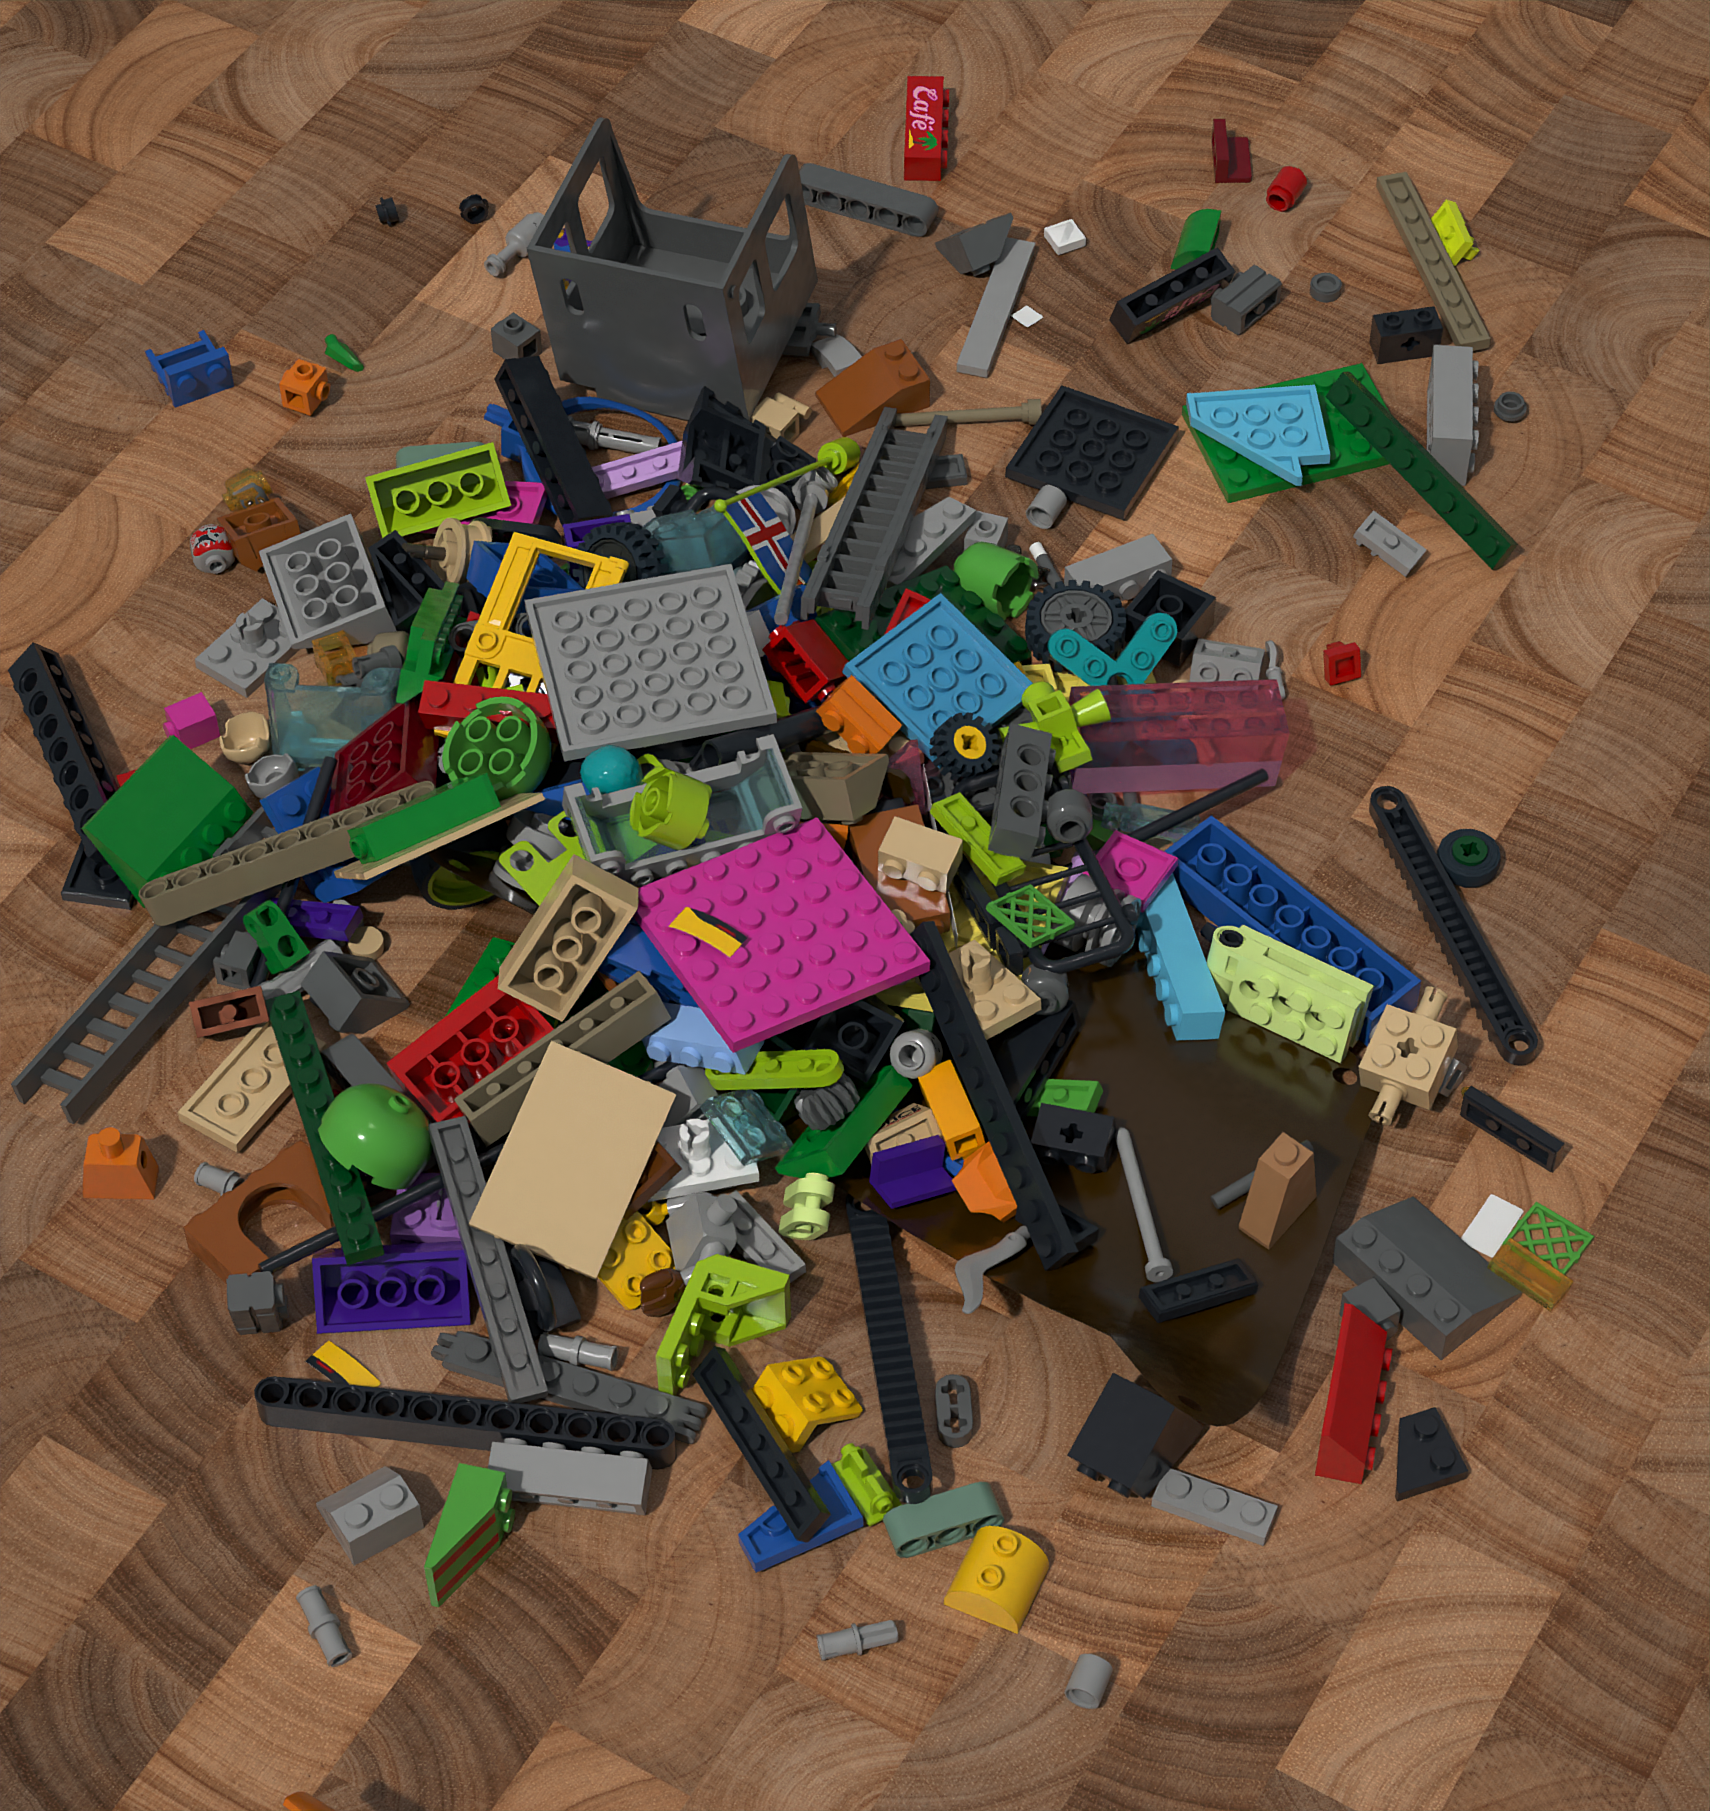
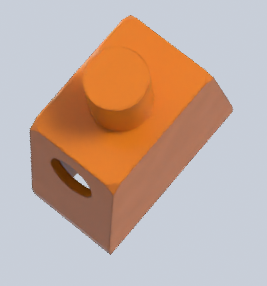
M113 1127L105 1128L99 1134L88 1136L83 1166V1198L154 1200L159 1166L142 1136L137 1134H120Z

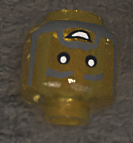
M248 467L225 480L227 492L222 494V497L232 512L236 509L239 511L270 500L269 495L273 491L261 470L256 472Z

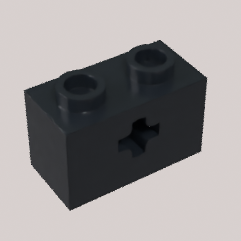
M1435 306L1375 314L1372 317L1369 343L1377 364L1432 357L1433 346L1441 345L1443 327Z
M1041 1103L1031 1144L1038 1160L1043 1164L1049 1166H1057L1059 1163L1071 1165L1085 1173L1107 1172L1117 1131L1115 1118L1113 1116Z

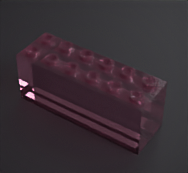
M1277 679L1071 687L1068 701L1070 706L1098 688L1105 699L1111 716V721L1077 727L1090 749L1093 760L1070 770L1072 789L1083 794L1215 789L1222 788L1261 768L1266 770L1269 779L1256 787L1276 785L1290 734Z

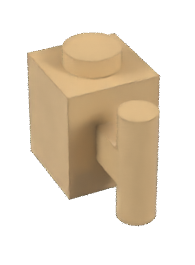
M778 392L773 399L766 397L756 406L750 422L753 423L756 419L766 426L768 434L776 439L782 436L792 443L799 436V417L808 419L812 408Z

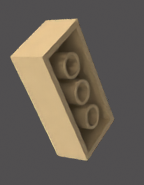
M573 854L499 968L498 989L563 1022L637 911L638 888Z

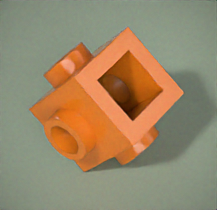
M298 359L291 369L286 370L279 383L283 407L309 416L313 414L322 401L328 398L330 393V383H328L326 368Z

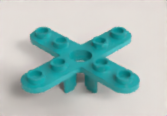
M1154 613L1148 616L1116 661L1074 630L1063 628L1055 631L1048 640L1050 656L1096 690L1098 688L1109 709L1111 721L1077 727L1090 749L1091 755L1123 711L1166 742L1179 743L1189 735L1191 722L1187 714L1144 683L1176 638L1177 625L1170 615ZM1116 675L1127 681V688L1121 687L1118 692L1119 696L1111 694L1108 689L1109 680Z

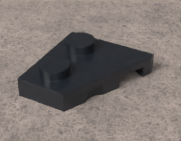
M1436 1407L1399 1419L1395 1489L1397 1502L1467 1479L1468 1469Z

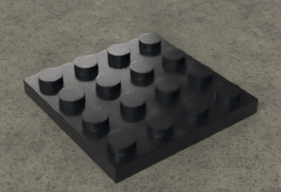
M1061 385L1007 465L1005 477L1039 490L1045 485L1055 486L1065 494L1067 500L1124 520L1178 437L1179 426Z

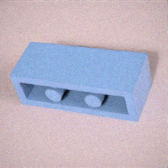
M663 1002L672 1019L642 1039L649 1058L660 1062L668 1061L685 1064L690 1067L714 1069L723 1073L732 1072L746 1075L764 1044V1040L733 1053L700 1008Z

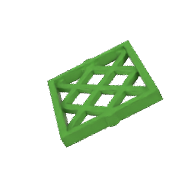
M1031 884L1012 893L1009 892L1005 896L988 903L986 906V910L1029 948L1049 939L1052 940L1056 936L1073 929L1075 926V922ZM1025 894L1029 895V901L1017 899ZM1006 903H1010V909L999 907ZM1015 905L1028 906V912L1015 910ZM1033 908L1045 909L1046 916L1034 914ZM1015 916L1028 918V924L1015 922ZM1033 919L1045 921L1046 926H1034ZM1051 923L1062 924V926L1051 929ZM1032 931L1044 933L1036 938L1032 937Z
M1535 1202L1525 1216L1518 1220L1517 1226L1504 1240L1502 1247L1561 1282L1572 1266L1579 1262L1580 1256L1592 1243L1594 1236L1547 1207ZM1533 1214H1538L1540 1223L1528 1225L1527 1221ZM1544 1216L1548 1217L1549 1219L1553 1220L1554 1222H1547V1223H1546ZM1560 1227L1563 1237L1550 1238L1548 1228ZM1542 1229L1544 1239L1532 1240L1529 1230ZM1567 1229L1576 1235L1568 1236ZM1524 1231L1526 1241L1513 1242V1238L1517 1233ZM1583 1241L1584 1244L1580 1249L1573 1252L1570 1242ZM1565 1243L1567 1252L1554 1254L1552 1244ZM1546 1245L1548 1254L1536 1256L1533 1246ZM1520 1247H1528L1529 1253L1520 1249ZM1569 1258V1262L1564 1269H1558L1556 1260ZM1550 1260L1552 1267L1542 1261Z

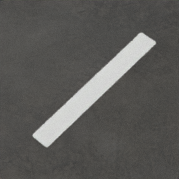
M923 764L922 779L932 829L937 831L935 818L930 814L932 803ZM948 889L945 895L951 912L950 921L957 949L958 933Z

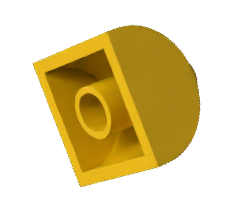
M999 1526L982 1527L976 1532L944 1597V1605L1018 1634L1049 1569L1048 1558L1037 1544L1018 1532Z

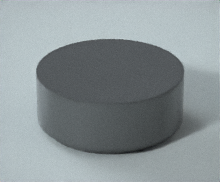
M1319 273L1311 279L1310 295L1319 302H1333L1341 295L1342 282L1334 274Z

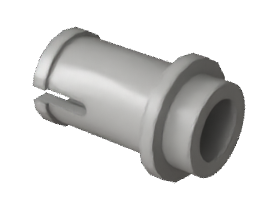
M207 1162L199 1165L194 1176V1182L197 1185L216 1191L221 1196L228 1191L234 1190L244 1182V1179L240 1177L238 1172H226L209 1165Z

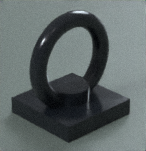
M523 1244L513 1246L510 1254L511 1269L533 1341L539 1339L543 1332L551 1334L580 1322L581 1315L558 1264L539 1255L533 1256L529 1248Z

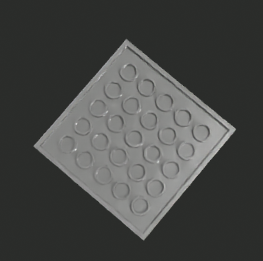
M732 564L525 600V610L564 761L586 758L591 752L606 745H615L630 750L777 723L776 709Z

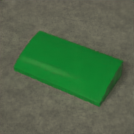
M892 1064L876 1069L867 1083L855 1077L851 1078L860 1097L853 1111L847 1113L845 1118L837 1121L835 1125H829L825 1130H811L808 1126L776 1165V1171L779 1174L797 1178H805L807 1173H819L827 1177L843 1174L913 1085L908 1078L897 1073Z

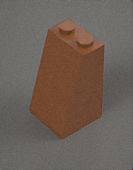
M918 804L863 815V819L860 822L849 824L847 856L853 860L854 865L891 911L894 909L903 911L907 920L914 924L915 929L922 922L934 921L940 935L949 932L951 912L945 893L937 890L929 891L923 889L914 882L902 878L894 879L878 870V850L895 816L924 826Z

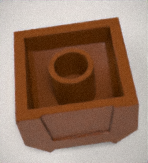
M279 497L217 518L219 526L224 527L234 554L240 564L256 572L259 568L263 567L259 554L260 550L301 534L297 519Z

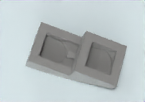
M836 334V337L831 336L813 342L810 349L822 369L828 367L834 377L862 357L848 340Z

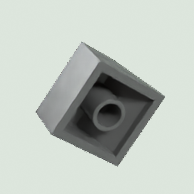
M323 951L301 983V986L310 995V1001L324 1012L329 1019L330 1026L340 1033L364 1034L403 1012L410 1005L409 1001L374 959L369 957Z

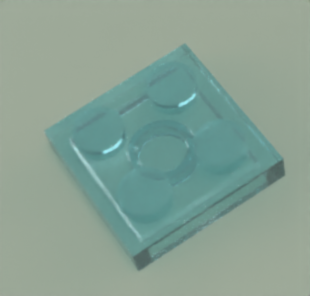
M752 1089L736 1090L708 1098L699 1107L743 1166L785 1154L794 1145L786 1135L785 1128L773 1118L764 1106L763 1099Z

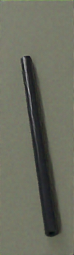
M324 757L302 825L320 819L338 760L333 757ZM300 877L283 883L276 905L281 909L286 918L288 917ZM262 951L249 988L256 987L268 979L270 971L265 964L268 960Z

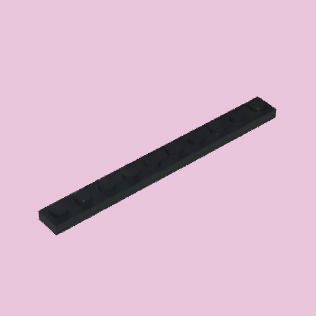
M934 921L922 922L910 933V936L930 960V971L919 975V980L1045 1271L1056 1270L1078 1252L1077 1247Z

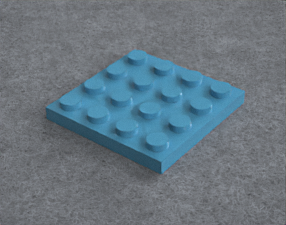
M941 593L846 663L842 670V673L847 678L852 675L869 692L878 697V701L902 724L900 730L932 762L937 758V755L930 756L929 750L933 747V745L929 744L930 739L934 736L935 730L947 719L957 713L962 712L964 716L969 712L973 713L972 720L981 716L984 718L981 723L984 727L990 723L994 728L1023 705L1021 700L1022 694L1028 686L1033 684ZM941 764L937 766L939 769L943 768Z

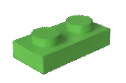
M1048 1079L1027 1116L1038 1117L1041 1103L1094 1113L1103 1089L1099 1081Z

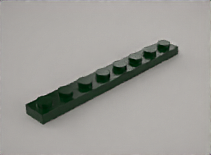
M1342 372L1325 397L1492 570L1500 569L1518 544L1351 372Z

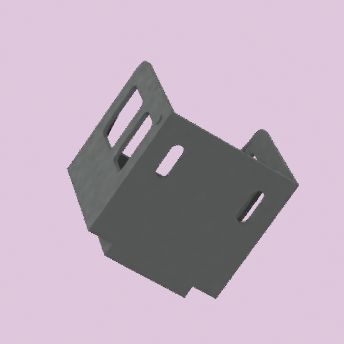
M603 117L598 118L594 123L527 247L560 381L593 387L596 390L597 398L612 400L643 411L689 420L701 389L706 386L714 391L712 397L724 405L729 401L739 408L738 414L750 421L818 282L798 161L795 155L787 153L783 156L748 227L743 228L653 210L644 206L638 198L614 135L611 122L608 118ZM599 161L609 208L588 249L578 201ZM785 198L790 234L783 236L768 233ZM563 226H565L571 253L552 249ZM563 279L572 280L567 290H565Z

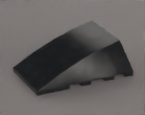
M704 386L683 432L677 479L703 489L707 487H720L736 493L747 486L762 485L815 463L816 459L782 436H779L778 439L774 438L766 432L764 424L756 419L753 423L737 413L738 407L729 401L724 405L712 397L714 391ZM803 475L773 487L787 496L792 506L796 509L799 508L796 505L792 487Z

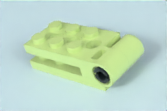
M1242 925L1240 928L1221 926L1214 931L1207 966L1211 972L1222 1004H1227L1226 1010L1341 1063L1347 1056L1349 1046L1353 1048L1359 1040L1374 985L1245 925Z

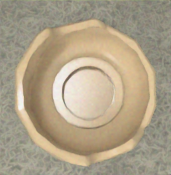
M256 712L241 713L229 719L225 723V736L219 737L224 756L232 762L241 764L252 763L264 757L273 742L268 721L263 714Z

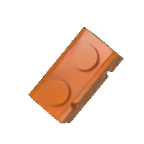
M852 675L843 681L816 710L822 717L823 724L829 730L836 731L847 742V746L852 753H878L902 726Z

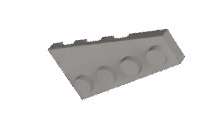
M947 497L913 518L885 589L918 577L976 520V510L951 497Z

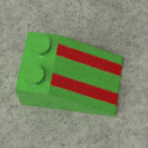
M462 1463L458 1464L424 1565L431 1606L440 1607L500 1547L504 1532H511L515 1519V1509L510 1508L512 1489L507 1488L505 1472Z

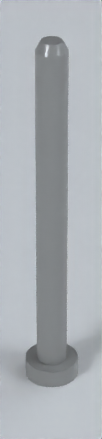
M1119 1128L1115 1133V1139L1149 1261L1145 1266L1146 1276L1152 1282L1167 1280L1172 1276L1173 1268L1170 1260L1164 1258L1130 1133L1125 1128Z

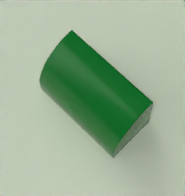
M1202 209L1188 216L1185 220L1170 269L1176 270L1216 248L1220 234L1222 210Z

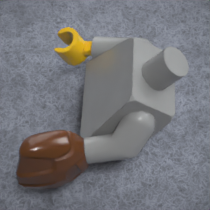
M698 1192L669 1198L665 1204H659L657 1201H647L642 1206L644 1210H651L649 1213L642 1215L651 1225L660 1224L665 1216L669 1214L670 1217L666 1220L675 1265V1269H661L648 1274L641 1280V1310L645 1315L657 1317L668 1313L679 1304L698 1261L715 1254L729 1256L737 1240L732 1217L737 1209V1203L731 1196L721 1194L716 1197L708 1192Z

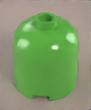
M981 541L970 545L958 556L954 564V571L960 578L958 583L966 591L975 592L982 599V604L991 612L1001 616L1004 621L1009 616L1017 618L1027 608L1033 598L1034 593L1030 592L1029 589L1032 584V578L1038 579L1039 574L1037 564L1028 557L994 543Z

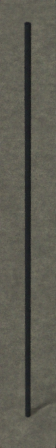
M1261 768L1127 835L1145 842L1268 781V774L1264 768ZM1101 848L1093 851L1095 856L1098 854ZM1070 862L1063 867H1069L1070 869L1073 864ZM665 1062L637 1077L655 1085L665 1080L666 1074L671 1069L685 1064ZM505 1142L477 1155L482 1170L497 1162ZM441 1174L372 1207L371 1211L375 1223L445 1189ZM335 1226L259 1263L260 1272L270 1271L273 1274L338 1242L339 1238Z

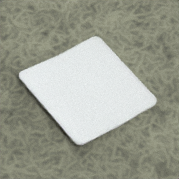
M1025 306L1011 315V317L1026 327L1033 325L1043 318L1042 315L1029 306Z

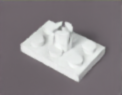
M744 1113L707 1120L689 1119L686 1121V1124L662 1128L657 1139L682 1167V1170L651 1197L648 1202L758 1182L759 1171Z

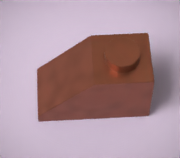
M261 985L189 1002L197 1038L270 1021Z

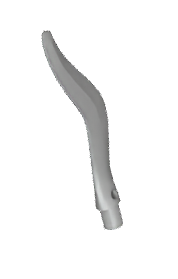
M1021 1226L1015 1232L1008 1233L993 1247L965 1256L956 1263L955 1274L965 1300L962 1312L970 1314L980 1306L983 1299L984 1272L1018 1253L1027 1245L1026 1242L1031 1237L1026 1226Z

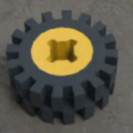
M962 712L957 713L939 726L933 733L934 736L930 739L929 744L933 745L929 750L930 756L937 755L933 764L935 767L940 764L944 767L940 771L944 776L949 772L952 773L950 780L957 781L961 777V781L967 778L983 774L998 758L995 754L999 751V745L993 744L998 739L997 734H989L988 731L993 727L990 723L984 727L981 724L984 718L981 716L972 720L973 713L967 712L964 716Z

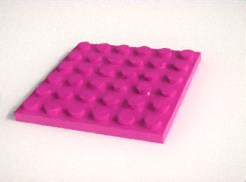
M817 817L799 824L798 827L786 833L773 834L638 888V909L633 915L634 919L733 1053L930 971V960ZM685 907H689L719 919L748 938L731 957H728L705 941L668 926Z

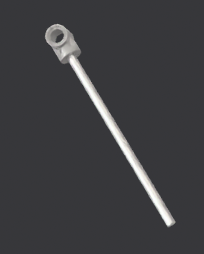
M824 466L804 474L792 487L796 505L802 512L774 616V621L778 625H785L789 618L814 515L826 508L829 494L838 486L834 475Z

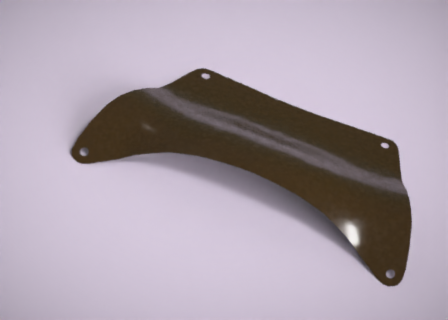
M846 839V844H845V848H844V852L846 853V855H847V839ZM441 847L427 852L430 858L443 868L534 915L539 908L538 904L526 891L508 884L495 874L493 868L496 860ZM447 859H453L462 863L470 871H464L451 865ZM1050 859L1051 865L1059 866ZM1135 929V940L1132 948L1127 953L1121 955L1112 967L1096 963L1067 972L1069 984L1068 1000L1075 1001L1081 1026L1049 1079L1099 1081L1103 1093L1094 1113L1113 1116L1116 1129L1125 1128L1130 1133L1164 1258L1170 1260L1173 1268V1274L1170 1278L1240 1258L1259 1283L1257 1293L1161 1323L1155 1321L1138 1297L1140 1287L1157 1282L1148 1280L1146 1276L1145 1266L1149 1261L1116 1139L1107 1172L1085 1173L1071 1165L1059 1163L1057 1166H1049L1040 1162L1057 1203L1098 1227L1097 1241L1075 1254L1058 1269L1045 1271L1030 1238L1026 1242L1027 1245L1021 1251L989 1268L983 1275L1051 1310L1110 1336L1151 1386L1167 1402L1204 1424L1216 1427L1234 1424L1247 1415L1256 1406L1271 1383L1323 1252L1354 1162L1372 1121L1369 1117L1370 1110H1372L1380 1092L1361 1086L1358 1067L1362 1059L1350 1051L1347 1052V1056L1343 1061L1338 1063L1226 1010L1227 1004H1223L1225 1015L1219 1039L1176 1040L1172 1027L1166 1024L1165 1008L1162 1001L1157 999L1156 983L1153 976L1148 974L1147 958L1145 953L1139 950L1138 934ZM1051 942L1044 956L1051 960H1058L1085 952L1086 943L1079 951L1074 952ZM936 1019L934 1035L941 1042L943 1050L941 1063L951 1060L969 1100V1093ZM1014 1025L986 1040L994 1058L1003 1045L1006 1033L1011 1031ZM891 1046L885 1052L876 1069L891 1065ZM1337 1068H1347L1356 1074L1357 1081L1352 1085L1341 1084L1334 1079L1332 1073ZM848 1073L846 1074V1076H849L850 1079L854 1078V1076ZM908 1078L913 1086L896 1107L900 1110L913 1103L928 1107L918 1078ZM723 1090L789 1149L808 1127L802 1121L799 1114L780 1125H775L735 1092ZM1026 1116L1022 1122L1030 1142L1037 1117ZM980 1125L985 1143L989 1142V1139L985 1133L983 1126ZM1284 1132L1299 1143L1308 1140L1313 1146L1317 1197L1268 1250L1239 1230V1223L1249 1192L1220 1209L1214 1206L1210 1196L1256 1170L1259 1158ZM865 1148L861 1150L843 1174L828 1177L834 1184L881 1216L958 1261L965 1256L993 1247L1008 1233L1015 1232L1019 1227L1024 1226L1015 1220L1016 1215L1003 1223L991 1214L971 1213L957 1190L891 1209L869 1182L871 1163ZM1178 1395L1192 1399L1201 1406L1202 1411L1188 1407L1179 1400Z

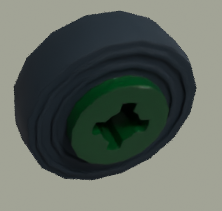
M1459 829L1450 832L1442 839L1437 850V856L1452 883L1462 887H1479L1487 884L1496 876L1501 862L1500 849L1495 840L1486 833L1475 829Z

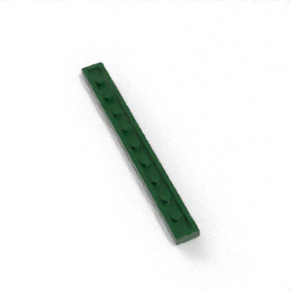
M300 990L267 999L265 1003L347 1266L385 1255L358 1168L352 1165L348 1170L341 1165L327 1150L318 1132V1128L322 1124V1116L335 1098Z

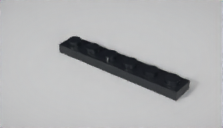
M714 1346L692 1375L796 1540L809 1542L830 1517L831 1513L726 1349Z

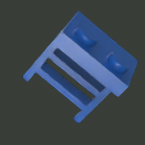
M204 330L198 332L201 341L156 357L151 349L145 351L153 372H156L160 384H163L165 387V392L171 397L175 408L234 387L229 354L224 347L215 349Z

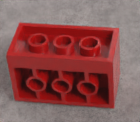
M499 975L386 1063L397 1084L432 1123L464 1116L454 1101L456 1097L554 1030L536 1008L499 990Z

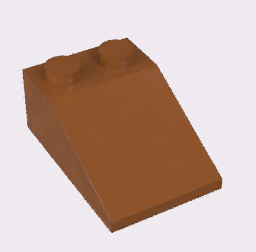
M899 339L873 348L818 389L815 395L841 435L846 437L876 426L884 407L896 408L897 414L914 413L930 407V379L904 341Z

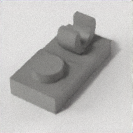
M1374 510L1353 535L1357 539V545H1365L1372 550L1370 553L1372 556L1378 555L1379 558L1405 577L1427 550Z

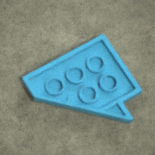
M1315 385L1187 393L1186 405L1190 426L1295 486L1302 485L1301 465L1330 464L1331 454Z

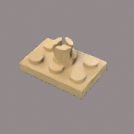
M975 939L948 953L986 1040L1042 1010L1041 998ZM916 976V983L923 989L919 977Z

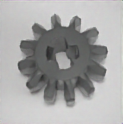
M843 1072L838 1081L831 1086L802 1089L794 1103L800 1118L811 1130H825L829 1125H835L837 1121L845 1118L847 1113L853 1111L860 1097L853 1081Z

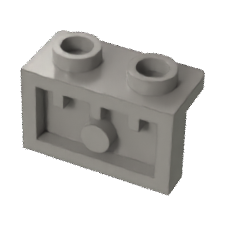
M1198 638L1193 653L1189 682L1191 685L1255 695L1258 690L1265 649Z

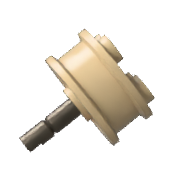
M446 518L436 532L433 546L403 543L402 548L406 552H410V556L413 558L431 559L432 570L444 583L448 581L461 585L469 582L466 577L473 542H492V528L482 521H472L469 525L461 524L456 518Z

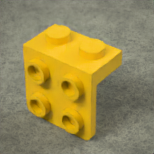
M636 1211L628 1220L622 1218L597 1277L626 1310L631 1311L641 1304L640 1282L645 1276L665 1268L675 1269L672 1250L643 1216Z
M820 1356L767 1364L752 1388L754 1395L792 1453L800 1452L816 1425L858 1418L863 1410L854 1394L844 1384L831 1363Z

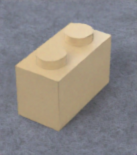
M895 816L878 850V870L891 878H902L918 884L923 889L929 891L937 890L946 894L962 861L963 839Z

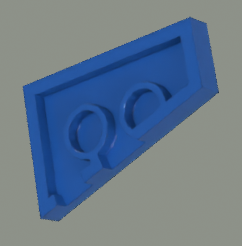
M829 1460L818 1468L819 1473L810 1482L831 1515L809 1542L796 1540L776 1506L769 1508L738 1534L739 1544L755 1573L864 1526L863 1516Z

